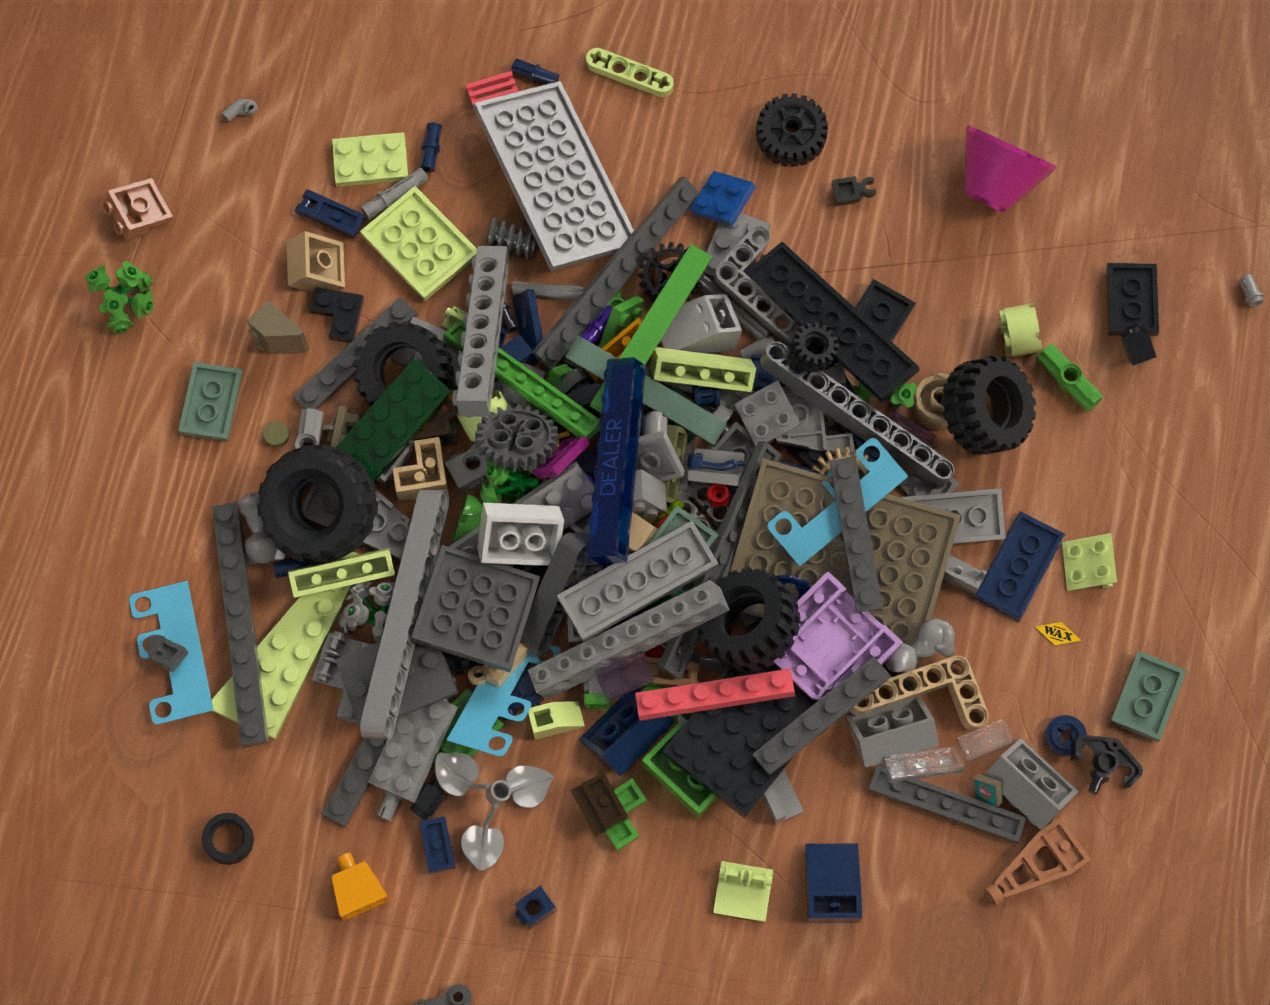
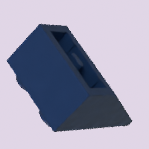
M858 843L805 844L807 923H860L862 919V891Z

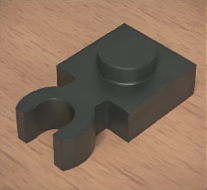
M856 176L832 180L836 206L858 203L861 199L860 195L867 198L876 196V189L869 190L866 188L867 185L874 183V178L866 177L862 182L858 183Z

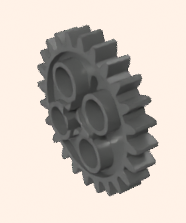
M520 404L516 406V409H512L510 405H507V410L497 407V414L490 411V417H482V423L477 424V431H475L476 449H479L480 456L485 455L486 462L493 460L494 467L503 464V470H506L508 466H512L513 471L516 472L517 468L521 466L524 471H527V465L537 468V462L545 464L546 458H552V452H556L558 444L557 426H554L553 419L548 420L547 413L540 415V409L532 412L529 405L525 410L521 409Z

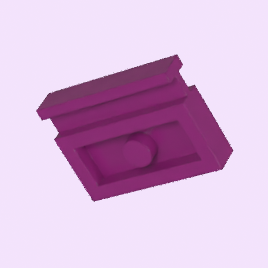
M582 436L580 439L579 437L564 439L557 446L556 452H552V458H546L545 464L539 463L537 468L532 470L537 478H553L558 476L590 443L585 436Z

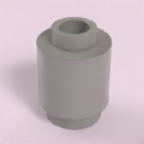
M647 412V416L642 417V436L666 431L667 433V417L662 416V412Z

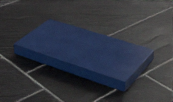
M1020 511L974 599L1020 622L1065 533Z

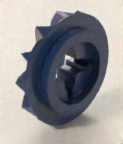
M1061 715L1054 718L1048 724L1045 731L1046 744L1049 745L1052 752L1058 753L1062 757L1071 756L1072 741L1066 740L1060 744L1062 735L1059 732L1065 733L1072 728L1073 730L1070 735L1072 741L1080 735H1087L1086 728L1080 720L1073 716Z

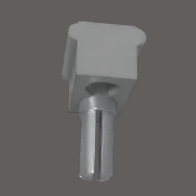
M709 404L699 405L702 409L726 422L728 426L733 421V409H727L722 404L718 409H714Z

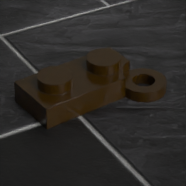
M446 399L410 441L451 435L449 419L453 418L457 412V406L453 405V400ZM446 404L452 407L451 412L448 414L442 411V407Z

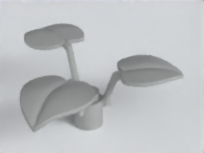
M439 753L435 760V774L439 785L446 793L460 797L467 792L468 787L471 789H485L486 799L492 804L483 828L478 825L471 826L463 833L461 838V848L465 857L477 870H486L498 860L504 848V838L501 831L495 828L488 829L499 805L505 802L511 794L513 801L520 807L533 808L539 805L545 798L554 776L541 768L518 766L509 771L505 778L506 781L498 780L492 785L489 783L473 784L472 782L477 779L479 773L477 763L473 758L463 753Z

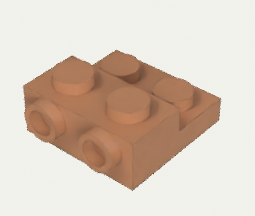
M152 178L109 190L103 203L106 214L108 216L112 215L115 219L114 227L117 234H123L126 240L146 235L150 228L172 222L173 215Z

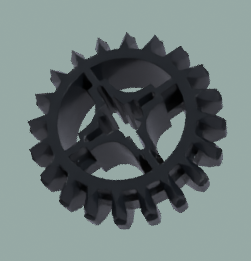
M669 242L667 249L661 243L659 244L660 251L651 248L653 254L651 258L648 255H644V259L648 261L647 264H639V267L645 270L638 273L640 279H645L639 283V286L646 288L643 294L646 297L650 296V302H655L670 278L667 277L663 270L665 269L667 272L673 273L688 248L684 250L682 243H679L675 248V244ZM678 257L677 260H673L668 265L660 263L667 258ZM655 269L660 273V278L657 282L659 285L656 288L653 282ZM698 281L695 286L702 287L703 284ZM693 288L691 293L697 296L698 292ZM688 296L686 301L690 302L691 298Z

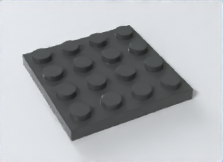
M442 545L410 641L510 673L540 576L503 564L481 563L478 556Z

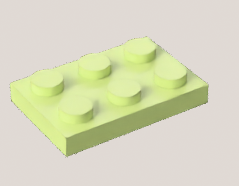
M404 132L332 139L336 187L401 181L408 176Z

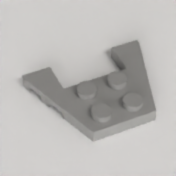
M839 362L834 364L833 367L822 371L842 386H846L845 370ZM812 384L814 388L819 389L817 385ZM783 387L801 425L777 437L778 444L823 453L830 451L833 455H836V447L840 448L841 454H845V448L850 447L849 455H854L852 433L826 436L823 411L789 387Z

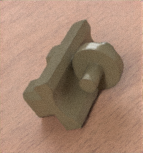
M339 406L337 418H331L330 425L322 426L321 432L327 435L326 442L331 444L332 447H336L363 416L360 413L351 412L346 406Z

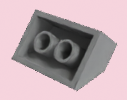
M921 696L865 715L857 716L850 714L846 716L857 753L865 768L877 766L882 762L895 758H903L915 752L926 751L939 745L935 720Z
M1021 738L1004 752L984 774V776L1001 781L1002 794L1008 799L1009 803L1018 808L1033 825L1041 830L1079 792Z

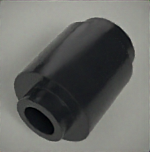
M434 781L430 784L425 782L415 803L411 802L412 806L409 810L423 820H427L429 816L433 817L446 798L442 794L444 790Z

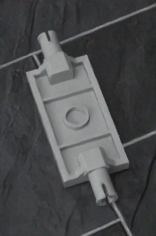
M446 699L397 719L391 739H387L368 783L385 790L384 793H386L376 813L377 816L391 822L400 800L406 799L415 803L458 709L455 705L448 703Z

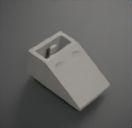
M705 295L683 304L660 341L662 348L698 353L735 350L742 329L728 295Z

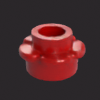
M713 484L707 490L706 497L709 499L708 502L711 506L724 507L730 502L731 491L724 484Z

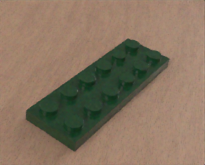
M414 358L335 448L352 454L357 461L362 462L368 470L367 473L370 479L375 481L453 392L420 361Z

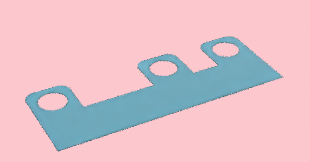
M875 438L869 439L856 450L857 458L869 471L860 480L866 512L909 476ZM875 446L879 449L880 457L877 461L869 462L864 458L863 452L866 447ZM830 471L827 475H825V476L831 478V476H832L831 471ZM822 481V484L835 498V501L803 528L787 511H782L768 523L769 531L799 566L804 564L842 532L835 490L830 486L829 482ZM783 518L788 519L792 524L790 533L786 535L779 534L775 529L776 522Z

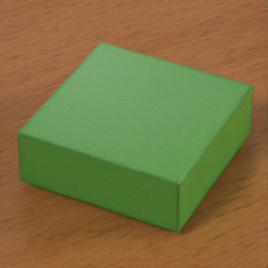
M610 693L584 694L585 709H610Z

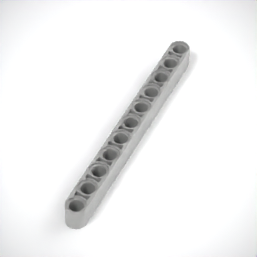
M420 490L418 493L361 718L360 731L363 738L391 739L393 736L416 643L410 640L433 573L449 508V494L446 490Z

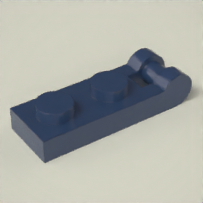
M305 190L302 195L303 200L301 204H297L294 210L301 217L312 219L354 239L366 219L364 214L311 190ZM311 204H317L314 209L310 208Z

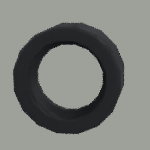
M226 812L218 814L208 821L203 830L202 842L204 849L213 860L220 864L232 865L241 862L249 855L253 848L254 836L251 827L244 818L237 814ZM234 824L243 832V843L234 853L224 854L214 847L213 835L221 825Z

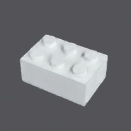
M483 503L477 544L481 563L549 566L556 547L562 538L564 518L560 507Z

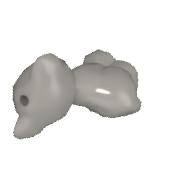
M258 492L249 493L238 499L240 510L246 516L247 524L253 532V535L245 541L247 565L265 564L274 559H284L286 553L279 551L271 538L267 537L262 529L263 522L261 516H258L257 505L260 504Z
M938 618L924 622L920 626L917 639L913 645L910 646L903 643L884 662L885 666L892 672L906 673L916 668L917 658H925L939 652L944 657H952L955 650L954 629L951 624Z

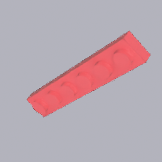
M784 669L635 694L639 720L641 721L795 696L791 669Z

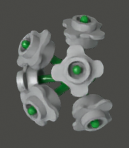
M372 581L366 585L363 582L353 584L354 587L349 589L352 594L346 599L349 600L352 597L354 601L344 608L343 614H340V619L338 620L340 628L344 629V633L350 634L351 631H357L358 625L372 623V633L375 636L383 635L388 615L386 612L391 603L395 582H382L377 587L371 588L369 585L373 583ZM373 595L375 603L381 605V608L375 609L367 596Z

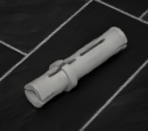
M418 168L384 192H378L375 198L360 206V209L365 217L370 220L379 212L389 208L414 186L419 187L429 181L424 170Z

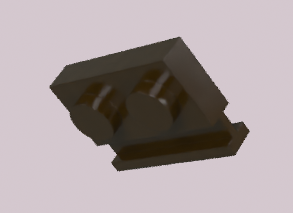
M604 772L570 790L595 837L629 819Z

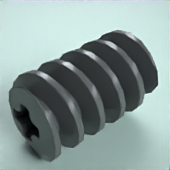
M494 217L491 221L487 233L489 246H507L508 254L512 255L516 250L518 257H522L525 253V257L528 260L534 257L538 244L531 229L528 234H525L524 226H521L517 232L515 231V223H512L508 229L506 228L505 220L499 226L497 225V218Z

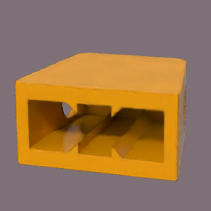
M351 853L343 854L337 858L341 871L331 877L339 914L343 921L390 901L366 861L356 865Z

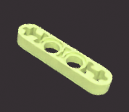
M593 48L586 55L587 67L594 73L658 97H667L673 92V78L665 72L601 48ZM601 57V61H598L596 64L593 63V59ZM616 64H622L626 69L622 73H616L612 70V67ZM638 72H644L648 77L640 82L634 76ZM663 81L667 82V86H664L663 89L659 88V84H662Z

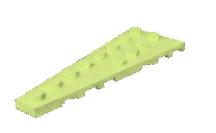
M351 552L350 554L346 555V556L343 557V558L350 557V556H355V555H359V554H358V553H355V552ZM353 584L300 596L257 646L268 737L274 740L277 739L325 644L328 632H331L347 600L346 598L351 592L349 589L353 587ZM232 676L212 699V712L238 723Z

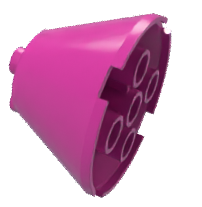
M970 125L966 128L964 189L966 191L964 194L982 203L987 199L986 205L1005 213L1006 209L1009 210L1052 174L1057 167Z

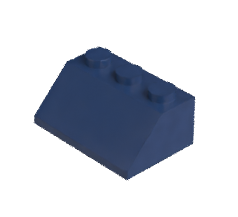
M634 686L579 738V741L599 761L618 776L629 770L632 764L642 754L647 752L650 746L661 735L665 734L674 723L670 716L640 721L635 693L642 691Z

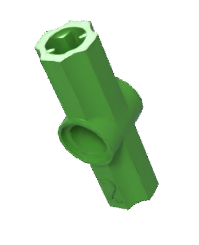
M1053 344L1044 348L1036 357V360L1057 381L1059 389L1063 392H1068L1086 412L1091 411L1103 399L1104 396L1083 376L1081 368L1077 364L1071 363ZM1064 375H1072L1075 381L1066 380Z

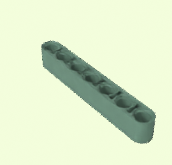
M580 336L576 337L565 356L570 361L604 381L618 361V358ZM640 373L628 392V395L657 412H662L663 416L715 445L727 425L723 420L643 373Z

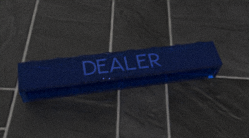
M635 357L608 359L607 367L604 371L605 387L602 395V416L599 420L600 436L597 444V466L594 470L595 486L592 493L593 505L592 515L589 519L590 535L587 543V557L599 564L627 563L646 374V365Z

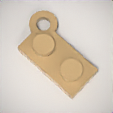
M520 642L510 673L484 665V667L475 666L469 670L468 679L474 685L489 682L500 687L528 656L530 650ZM476 673L483 674L480 678L474 677Z

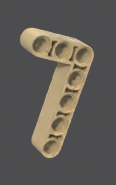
M953 656L891 677L865 698L866 707L861 708L856 705L850 710L853 715L861 716L948 687L961 724L965 729L977 731L986 724L989 717L970 664L962 656ZM951 664L960 666L962 674H954L950 668ZM928 672L937 675V683L928 681L926 676ZM903 681H911L914 685V691L904 689ZM960 688L968 689L971 693V699H964L960 695ZM879 689H887L890 693V699L881 698L878 692ZM969 713H977L980 717V723H973L969 718Z

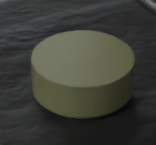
M280 421L270 422L264 428L263 435L265 441L272 447H281L289 440L288 428Z

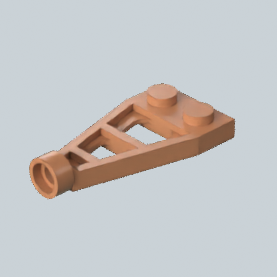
M1059 817L1040 830L997 880L984 888V892L989 901L994 906H997L1009 897L1069 877L1088 864L1091 859L1062 818ZM1046 846L1057 859L1058 866L1047 871H1040L1033 862V856L1041 847ZM1022 864H1026L1034 878L1019 885L1012 877V873ZM998 886H1001L1004 889L1003 894L1001 890L998 888Z

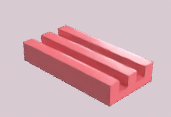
M512 71L466 84L472 106L476 102L519 92ZM509 87L512 88L510 90L499 92L483 98L475 99V97L482 96L485 94H492L497 92L498 90H502Z

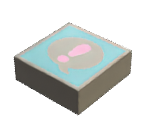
M978 774L974 778L975 799L998 807L1002 803L1001 781Z

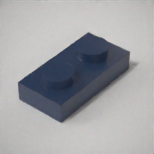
M446 817L420 821L429 873L434 874L456 869Z

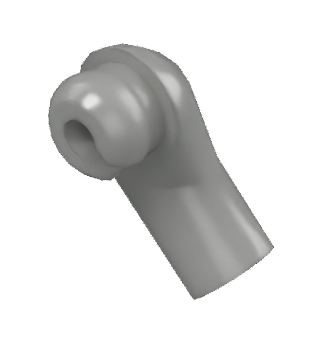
M237 99L221 114L230 122L237 115L255 114L258 107L253 100Z

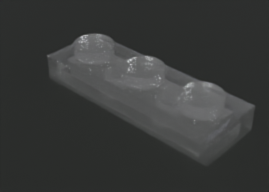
M956 746L884 755L881 761L889 782L962 773L964 769Z

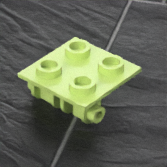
M1111 533L1062 542L1067 591L1100 585L1103 588L1113 587L1112 583H1117Z
M722 861L713 913L765 922L773 870Z

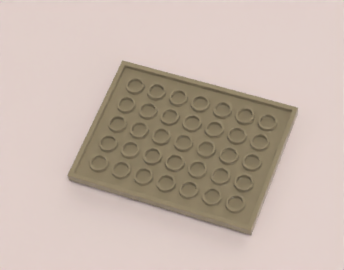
M763 458L730 572L734 570L741 572L743 568H751L753 571L757 568L765 570L766 573L773 574L787 588L797 602L828 571L853 597L842 532L804 564L799 566L768 529V523L782 511L789 512L803 528L835 501V498L822 484V481L829 482L830 486L834 489L833 479ZM887 494L866 511L883 607L882 609L868 612L880 624L885 625L903 643L911 646L917 639L920 626L932 617L961 515ZM783 518L776 522L775 529L779 534L786 535L790 533L792 524L788 519ZM765 604L749 606L742 612L763 618Z

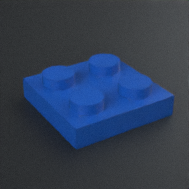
M713 170L690 210L693 215L733 227L756 187L751 181Z

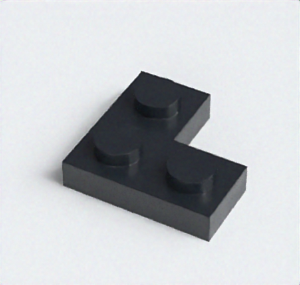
M315 287L310 311L313 314L333 317L329 334L330 340L351 343L356 337L364 296Z

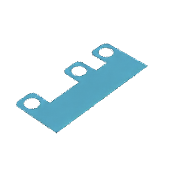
M188 581L131 595L129 602L132 616L134 618H142L158 613L161 628L138 636L137 644L142 658H150L148 652L143 649V641L149 636L157 634L185 647L188 651V655L174 672L169 671L173 694L153 699L150 702L149 707L152 721L155 724H161L213 711ZM140 597H147L151 601V607L146 612H139L135 608V602ZM161 702L169 703L172 708L170 715L165 718H160L155 713L156 706Z
M551 645L550 649L554 652V657L561 653L560 648ZM530 651L528 656L500 687L489 682L477 685L447 741L496 756H503L507 752L513 738L511 735L492 730V727L498 716L518 722L525 719L531 708V702L511 696L510 694L528 662L539 665L544 661L539 660L538 656ZM515 702L522 703L524 705V712L518 716L509 714L508 707L510 704ZM494 737H502L505 739L506 744L500 750H492L489 747V741Z

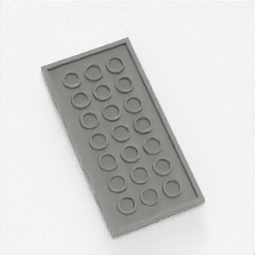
M561 81L474 103L473 110L550 271L616 253L634 230Z

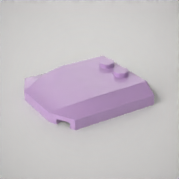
M827 571L797 601L801 619L800 623H796L800 627L798 635L793 637L795 642L791 649L787 648L784 653L786 655L782 659L777 658L773 662L780 670L791 669L793 682L810 699L819 701L873 656L882 665L903 642L885 625L880 624L868 611L856 613L854 598Z

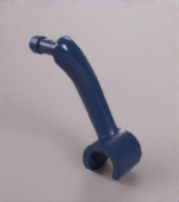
M690 453L687 460V466L692 469L705 468L727 471L735 469L736 466L742 467L744 465L742 460L735 461L734 459L723 463L703 461L702 453H696L695 455Z

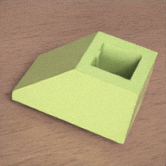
M578 701L550 702L531 707L528 711L535 740L585 727Z

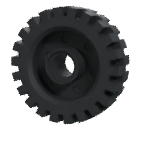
M792 93L791 97H788L787 94H782L781 99L777 96L773 98L772 103L768 101L765 104V108H762L756 125V138L760 150L765 152V156L768 159L772 157V162L777 164L780 161L782 166L786 167L787 163H791V167H797L798 163H801L802 166L807 164V160L813 161L816 155L819 156L822 148H824L828 134V122L826 121L825 112L822 113L821 106H816L813 99L808 101L805 95L798 98L796 93ZM795 128L797 131L789 132L786 129Z

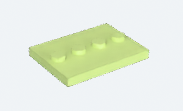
M416 186L411 188L360 231L361 236L424 301L428 300L472 262V257L477 255V248Z

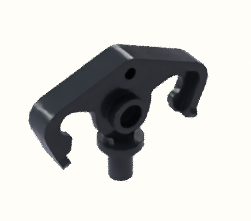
M1080 735L1073 739L1071 744V761L1080 760L1084 754L1081 750L1083 745L1089 746L1094 752L1092 764L1095 771L1092 770L1090 772L1092 779L1088 789L1090 793L1097 795L1101 785L1109 781V777L1106 775L1114 773L1118 765L1127 766L1131 770L1130 775L1123 778L1124 789L1131 787L1142 776V766L1118 739L1091 735Z

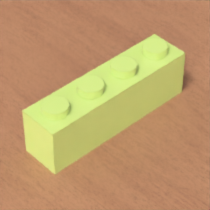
M656 347L652 354L649 371L653 380L752 392L756 367L751 359Z
M386 548L288 571L295 598L395 575L390 550Z

